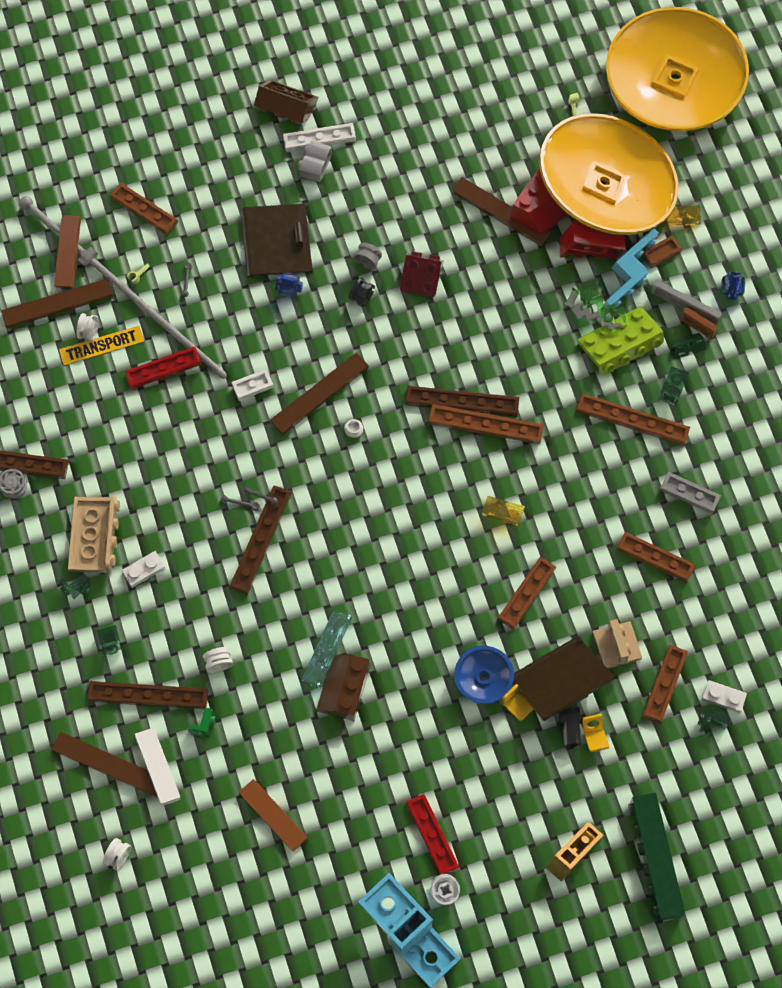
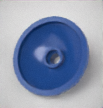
M477 646L467 650L458 659L455 666L454 679L459 692L469 701L477 704H492L501 700L511 689L514 681V669L510 659L499 649L491 646ZM480 677H487V681H481Z

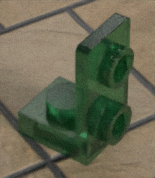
M671 367L661 390L659 400L677 406L689 373Z

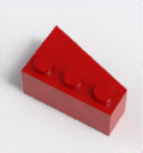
M573 221L559 238L560 258H566V254H577V258H583V255H594V258H618L625 250V236L602 232L588 227L579 221Z

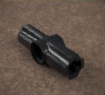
M575 704L559 712L563 745L568 748L581 746L580 707Z

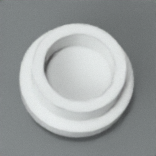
M355 419L349 420L344 427L346 435L351 438L359 437L363 433L362 423Z

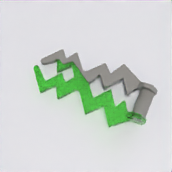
M572 287V292L567 302L564 303V305L572 309L579 320L585 316L588 321L600 318L602 328L608 326L609 330H613L622 326V323L614 324V318L606 320L605 315L610 313L611 317L620 314L623 322H626L624 307L615 310V303L603 307L602 295L592 298L590 287L581 290ZM578 294L581 301L586 298L587 307L596 304L598 311L592 314L591 308L581 311L579 303L573 306Z

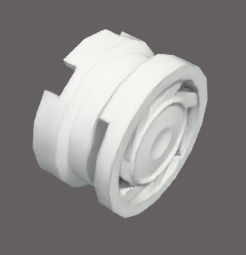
M82 313L77 324V338H87L88 341H94L98 331V316H86L85 313Z
M216 648L203 654L204 662L207 663L205 665L207 672H220L232 667L233 661L232 658H229L231 655L229 648Z
M115 838L106 850L102 863L106 866L111 865L114 870L119 871L129 856L131 845L123 844L120 839Z
M438 875L434 878L430 887L432 896L439 904H452L459 897L460 885L452 875Z

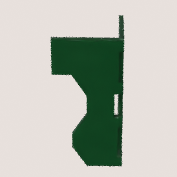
M695 333L691 335L690 339L675 341L672 345L675 348L676 359L689 355V352L697 353L706 350L704 337L700 333Z

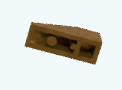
M587 822L553 857L546 869L562 882L604 835L591 823Z

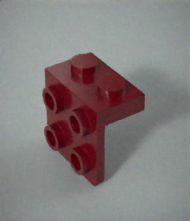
M418 251L406 254L400 290L434 297L437 292L440 271L443 268L444 260H440L438 255L422 256V252Z

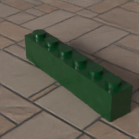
M655 792L632 797L630 804H628L630 816H634L633 831L635 836L638 835L640 841L637 844L640 856L643 855L645 862L642 864L643 873L645 876H648L650 883L647 884L649 896H653L654 904H652L653 915L658 917L659 922L683 917L685 910L657 794Z

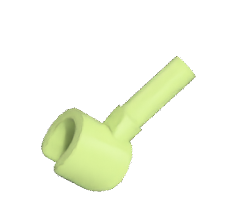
M574 93L570 95L568 100L572 108L573 117L577 116L576 104L580 103L579 94Z
M147 263L137 272L130 271L127 274V278L130 280L133 276H136L132 282L133 284L139 283L140 276L150 265Z

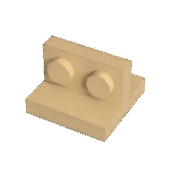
M618 619L609 622L608 627L592 632L601 662L607 668L642 660L631 621L619 624Z

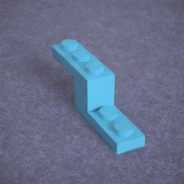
M655 228L647 233L612 267L626 283L604 303L602 308L606 312L611 308L615 310L622 303L620 300L624 296L628 298L635 291L633 289L635 286L638 285L640 287L646 282V276L649 271L637 259L644 254L643 250L646 247L651 248L657 242L655 238L659 232Z

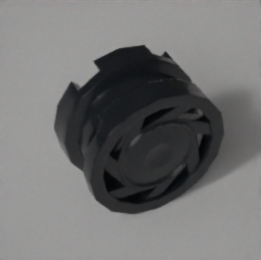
M364 278L358 279L351 288L348 299L356 301L360 307L367 304L366 301L370 300L374 293L372 288L375 289V285L367 283Z

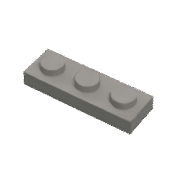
M670 472L667 473L660 488V491L713 514L721 495Z

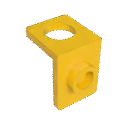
M517 684L502 697V704L519 721H522L533 710L531 705L518 692Z
M602 714L583 717V734L589 751L596 752L609 749V743L603 729ZM590 721H598V724L596 726H588V723Z

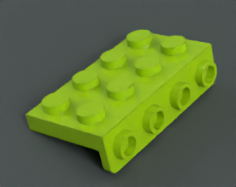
M642 306L611 321L612 325L622 323V326L613 330H609L608 326L600 327L578 339V344L597 365L601 376L611 373L618 367L628 364L633 359L643 356L648 351L658 348L663 344V330Z

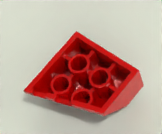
M538 169L514 202L510 218L543 234L556 225L563 217H568L569 214L552 198L543 182L540 169Z

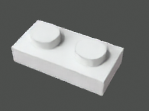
M267 369L232 382L239 401L274 388Z
M154 551L124 568L122 572L133 588L166 568L157 552Z
M709 680L702 701L741 713L747 693Z

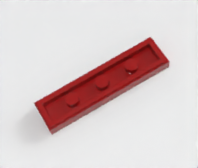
M194 346L126 370L125 373L132 390L202 364L197 349Z
M425 794L407 801L406 805L439 874H448L459 869L455 856Z

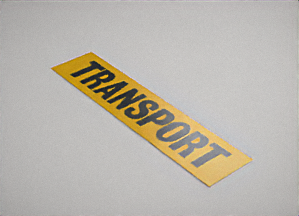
M135 326L95 338L94 341H85L59 349L63 364L67 365L144 342L140 326Z

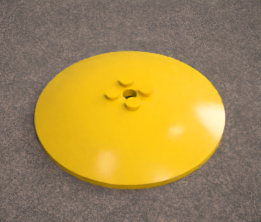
M666 7L645 12L630 20L620 29L609 47L606 75L609 87L618 103L639 121L664 130L691 131L710 126L733 111L745 92L749 76V64L745 49L740 40L723 22L698 10L683 7ZM676 74V75H678L680 78H679V79H673V78L671 77V75Z
M603 114L577 115L557 124L549 132L542 144L539 166L548 192L566 213L588 227L618 235L643 233L660 225L669 216L676 204L678 178L670 157L652 136L628 121ZM600 181H605L607 185L602 184Z

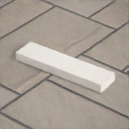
M353 123L286 133L283 134L286 152L304 150L305 146H308L311 141L330 146L355 142L356 136Z
M151 728L136 733L135 738L160 805L164 806L179 801L180 795L155 729Z

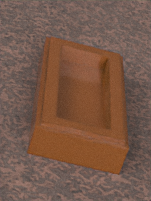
M671 235L651 248L644 250L642 256L652 269L681 253L682 247L674 236Z
M687 307L682 313V322L709 339L715 336L718 326Z

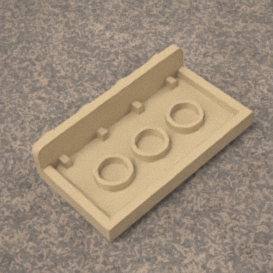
M111 495V498L74 497L68 561L69 572L112 573V566H115L116 556L113 555V549L117 548L115 530H118L119 526L116 512L120 511V500H117L116 495Z

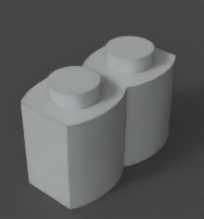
M311 141L308 146H305L304 158L299 161L297 170L300 173V177L321 182L331 159L332 147Z

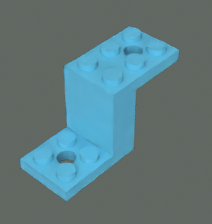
M390 873L358 901L361 907L387 934L388 943L429 988H432L461 960L454 950L432 928L433 919ZM385 898L393 899L394 906L391 909H386L382 906V901ZM430 952L437 955V961L433 964L425 960V956Z

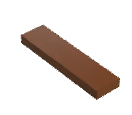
M120 183L110 194L112 200L165 235H168L178 223V219L123 183Z
M62 215L54 282L56 288H74L81 225L80 216Z
M624 532L616 549L686 583L696 565L627 532Z
M539 557L497 620L514 630L556 570V566Z
M671 644L669 645L642 715L643 718L659 724L662 723L688 651Z
M254 779L238 792L292 852L308 839L304 832Z

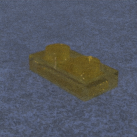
M700 205L674 206L669 216L664 220V226L700 225Z
M487 496L482 516L519 526L525 506Z

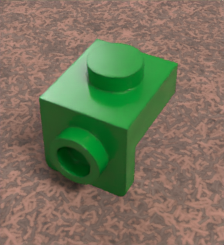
M205 707L200 726L188 724L187 729L192 736L197 738L209 736L210 729L214 728L217 718L214 716L213 709Z

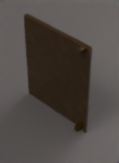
M305 204L254 206L240 209L247 277L252 276L255 279L257 276L313 272Z
M576 636L514 673L513 685H518L520 694L542 720L545 721L587 698L589 694L615 680V676L584 644L583 639Z

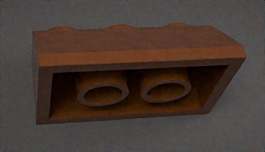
M269 80L258 86L254 106L258 107L262 112L275 113L276 117H286L295 124H301L309 119L319 97Z
M351 654L332 655L316 712L355 722L370 669V659Z

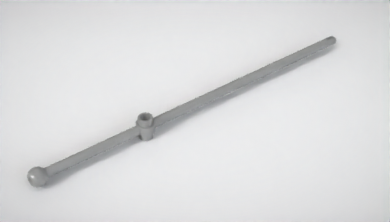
M23 196L19 200L21 209L29 210L55 234L60 236V227L35 207L30 197ZM78 244V254L80 255L78 261L84 267L88 264L92 265L187 349L195 346L97 261L95 257L98 253L92 247L86 250ZM196 347L200 360L220 378L225 379L227 377L226 372Z

